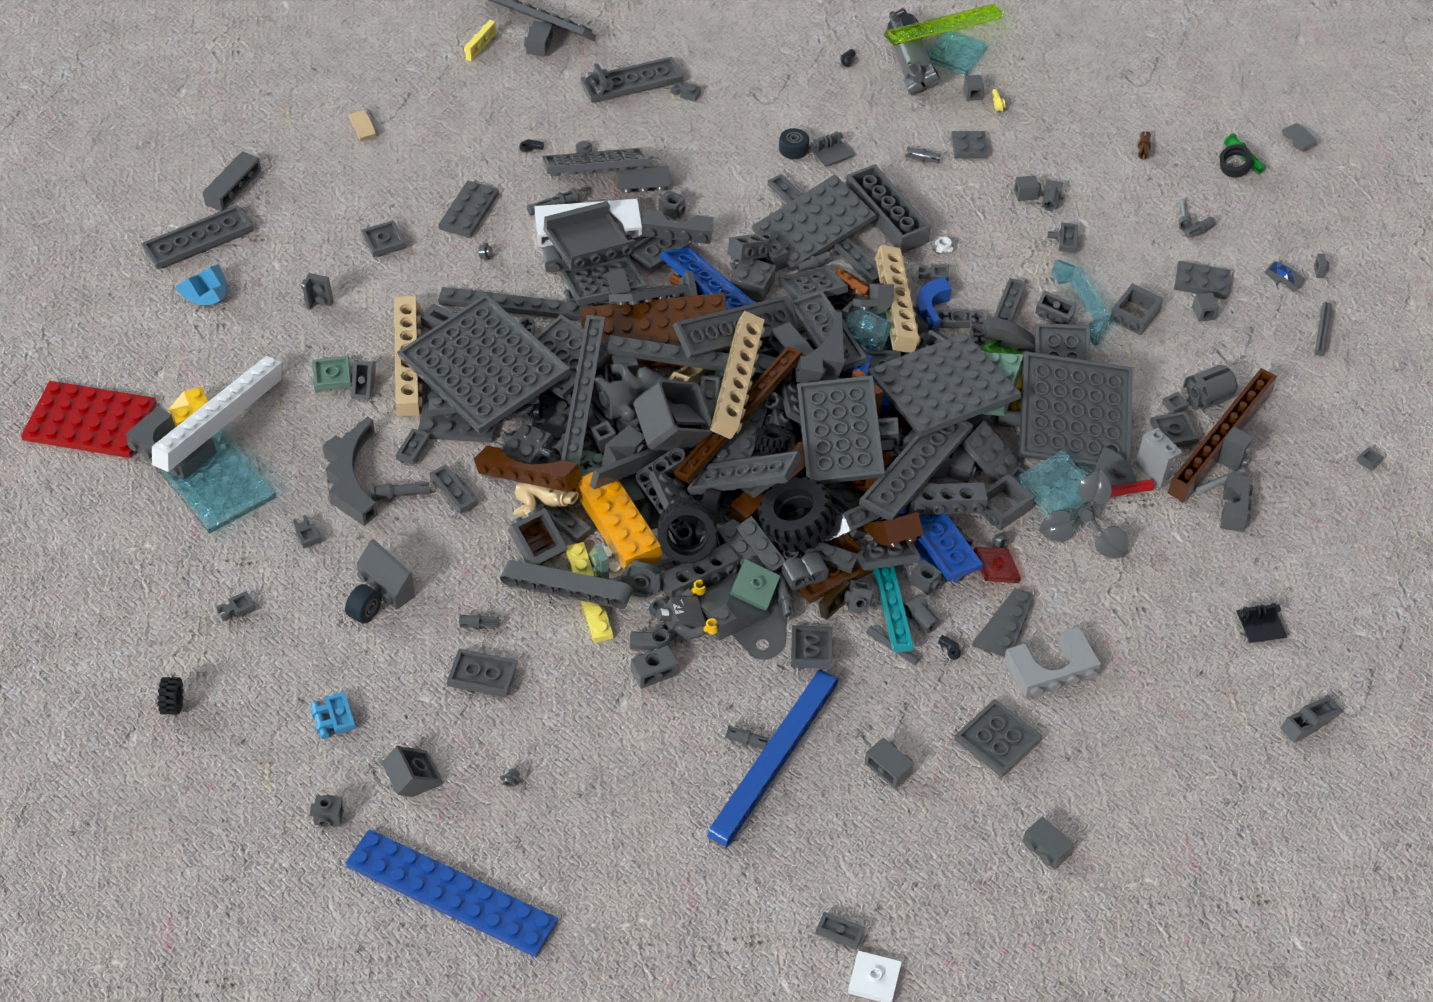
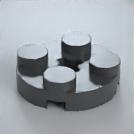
M633 560L630 565L625 567L621 581L633 588V595L647 597L648 594L653 593L654 595L659 591L662 582L661 570L651 564Z

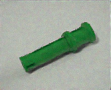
M1235 133L1230 134L1224 140L1225 146L1239 144L1246 147L1244 142L1237 139ZM1251 153L1252 168L1258 174L1263 173L1266 166ZM1239 155L1246 162V158Z

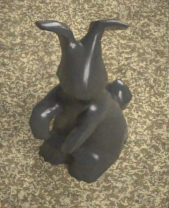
M615 363L612 366L613 371L619 372L622 380L607 382L603 378H594L596 393H594L595 403L607 418L617 419L622 417L625 421L630 422L637 417L635 409L632 408L636 398L660 379H674H668L667 374L662 377L647 367L639 368L636 376H634L627 366L622 363Z

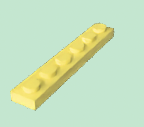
M584 542L567 545L568 549L565 552L571 571L594 576ZM581 601L593 642L597 643L613 639V632L604 605Z

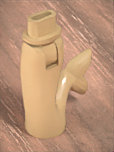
M519 482L515 488V496L524 505L517 508L513 513L517 516L528 517V513L536 509L535 497H538L548 506L564 507L568 504H574L579 494L572 490L571 492H565Z

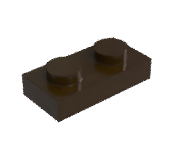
M843 580L827 596L821 599L819 609L822 618L827 620L846 603L844 602L845 591H849L850 582Z

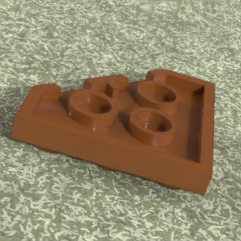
M838 269L836 274L848 287L855 290L857 294L870 298V285L846 270Z

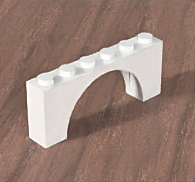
M638 200L608 201L610 204L609 214L625 236L631 235L632 238H638L642 235ZM604 201L534 206L538 248L553 245L543 230L545 216Z

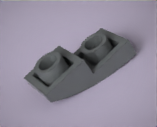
M1297 123L1282 129L1283 135L1293 140V146L1303 151L1317 145L1314 137Z

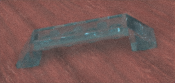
M1057 259L1052 268V275L1059 284L1072 282L1073 287L1077 289L1080 299L1084 301L1087 311L1093 317V320L1089 323L1090 339L1094 346H1096L1107 329L1110 316L1082 268Z

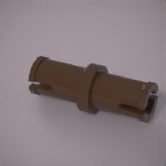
M1145 131L1141 132L1140 141L1138 142V157L1142 160L1143 155H1145L1144 159L1149 157V150L1151 148V134L1146 131V135H1144Z

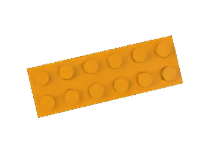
M593 472L582 476V480L575 486V491L579 494L578 499L622 569L624 570L633 560H639L651 565L662 561L660 543L620 481L617 480L600 488L593 489L590 486Z

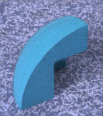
M219 264L211 266L200 274L190 277L175 286L184 298L199 305L215 304L223 300L227 292L226 280Z

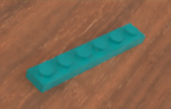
M894 566L890 568L874 569V575L892 652L913 651V642Z

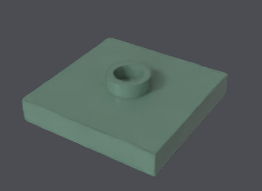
M349 356L312 360L315 391L352 387Z
M744 559L730 595L766 611L780 575Z

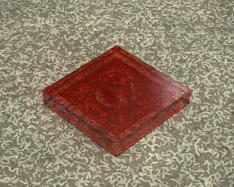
M977 546L974 548L973 551L983 563L981 572L985 581L1019 583L1021 577L1009 549Z

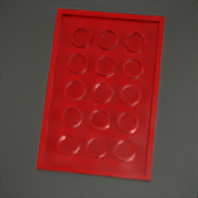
M49 381L21 437L23 441L131 458L134 451L127 445L126 433L154 410L157 401L154 397Z

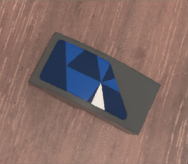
M1273 261L1264 271L1276 284L1281 280L1292 292L1297 290L1305 281V278L1299 273L1277 261Z

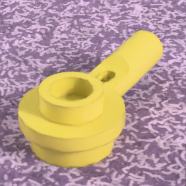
M993 89L992 95L994 97L996 112H1003V108H1006L1004 98L1001 99L998 90Z

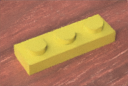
M489 20L474 35L471 41L465 45L466 60L472 61L496 35L495 21Z

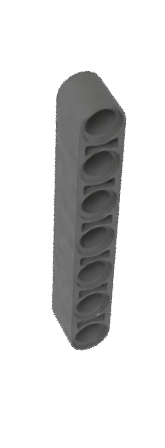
M515 560L507 561L500 576L501 582L508 586L619 609L627 607L633 592V588L623 582Z

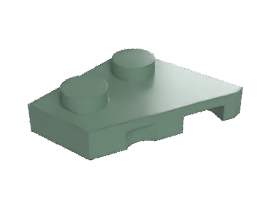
M602 545L595 546L588 554L594 576L609 579V558Z

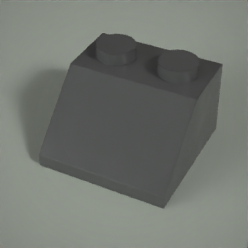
M396 746L382 761L385 772L397 795L414 797L443 784L427 750Z

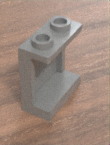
M1156 428L1143 435L1135 465L1161 489L1171 483V479L1174 477V474L1170 471L1172 462L1182 454V451L1159 428Z

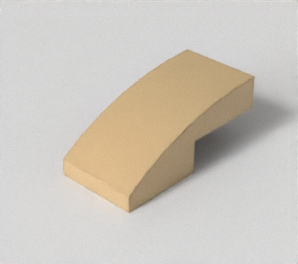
M365 110L348 114L353 129L356 130L360 141L376 137V132Z

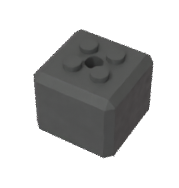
M660 379L636 398L633 403L649 449L670 451L674 448H681L684 452H687L713 433L710 431L712 419L702 390L696 382ZM667 400L672 401L673 404L688 405L706 422L703 429L679 428L676 426Z

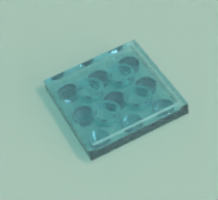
M944 29L930 47L928 53L932 64L967 76L986 51L987 44Z
M1064 449L1023 472L1017 478L1035 496L1036 503L1047 516L1057 510L1070 512L1087 502L1079 494V485L1085 478V475Z

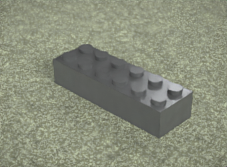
M876 164L847 175L846 186L876 214V219L873 223L894 247L901 249V253L929 242L931 226Z

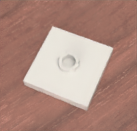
M858 951L848 994L879 1002H892L901 961Z

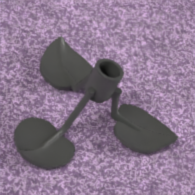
M1100 468L1081 481L1079 494L1088 503H1083L1079 506V513L1072 520L1069 512L1057 510L1049 514L1039 528V532L1056 542H1064L1073 535L1074 527L1072 523H1075L1078 518L1086 522L1092 521L1101 535L1096 538L1095 546L1102 555L1119 558L1128 553V538L1125 531L1120 527L1110 526L1103 532L1094 518V502L1100 505L1105 504L1110 499L1112 492L1110 481Z

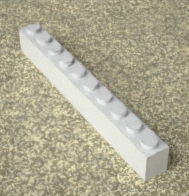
M268 356L261 359L152 446V465L167 472L172 470L280 382L282 362Z

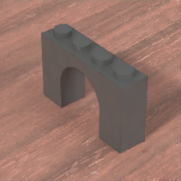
M159 406L126 433L129 448L133 451H138L144 458L152 460V446L175 428L172 414ZM208 439L170 470V473L185 481L217 453L214 440Z

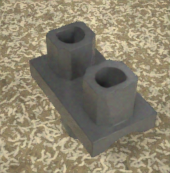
M594 64L593 72H588L584 80L587 85L594 86L598 95H603L604 91L612 90L613 81L607 79L608 71L606 69H601L599 64Z

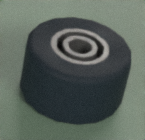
M790 128L781 133L779 137V152L784 157L800 159L807 155L809 136L805 131L798 128Z
M365 584L358 585L347 598L345 605L346 615L362 624L370 622L380 609L381 593Z

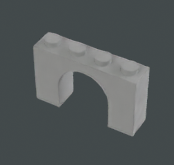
M1079 627L1061 632L1058 645L1069 663L1068 666L1060 670H1048L1038 665L1025 644L1006 649L1004 662L1024 698L1037 697L1044 692L1056 691L1060 687L1075 685L1079 681L1091 680L1098 676L1101 663Z

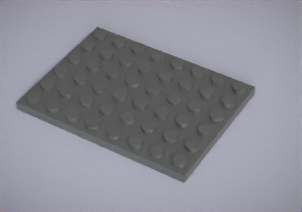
M487 294L397 352L399 358L479 434H482L571 373L570 368Z

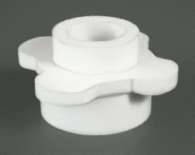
M940 237L935 241V245H937L936 251L939 253L952 252V241L948 237Z

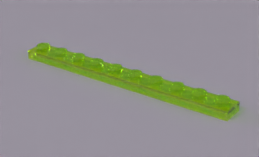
M990 4L886 30L884 36L895 46L1000 19L1004 13L995 4Z

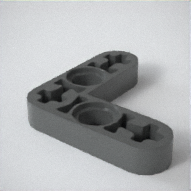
M970 310L936 311L939 318H942L939 328H969V337L981 350L984 345L988 344L983 328L985 315L982 312ZM960 317V318H962L963 320H962V321H957V320H955L954 318ZM978 330L981 331L982 334H975L973 331Z

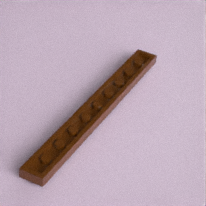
M787 346L754 382L747 392L749 398L743 407L746 410L743 418L740 420L742 425L798 364L800 357L804 356L802 351ZM715 432L711 433L673 472L674 476L690 483L725 445L729 438Z

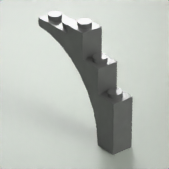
M369 417L359 422L343 438L335 435L323 445L324 458L331 462L325 468L327 480L334 485L329 490L330 502L363 526L378 515L376 502L365 494L354 476L355 462L359 451L375 433L374 422Z

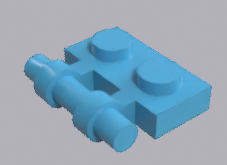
M345 692L324 697L326 703L324 705H320L318 701L311 703V714L316 720L317 724L315 727L321 739H327L329 737L328 730L334 728L335 735L356 729ZM329 713L330 719L324 720L323 716Z

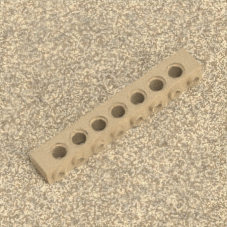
M880 245L875 258L880 284H894V299L890 308L885 311L892 348L895 351L912 353L915 351L916 346L920 344V336L918 335V324L915 322L916 314L913 312V301L910 297L911 290L908 288L909 280L906 278V267L903 263L904 256H902L900 248Z
M416 296L394 297L395 397L397 416L420 415V408L423 407L422 396H419V394H423L422 382L419 383V380L422 379L397 354L399 350L421 337V329H418V327H421V318L417 316V314H421L420 303H416Z
M746 311L743 312L737 321L710 431L729 439L735 433L738 434L742 427L740 420L743 418L746 410L743 407L749 398L747 392L752 385L750 378H752L755 372V367L753 366L757 362L759 356L757 351L762 344L760 338L765 331L763 327L765 319Z

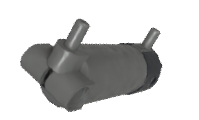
M901 8L896 12L891 11L889 13L890 22L888 23L887 30L905 76V86L908 92L913 95L938 81L940 76L932 64L917 18L913 14L907 13L904 8Z

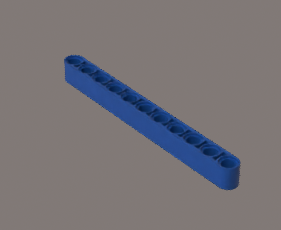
M820 669L817 671L711 825L707 835L708 838L725 847L730 845L834 692L839 678Z

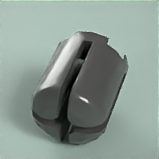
M1217 365L1186 377L1183 382V388H1186L1189 397L1186 400L1195 410H1203L1233 398L1238 386L1235 375L1224 365Z

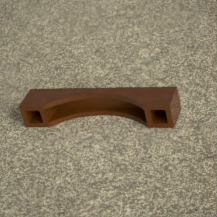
M488 445L474 458L479 474L550 489L571 492L582 480L578 463L561 460L546 464H526L509 458L502 448Z

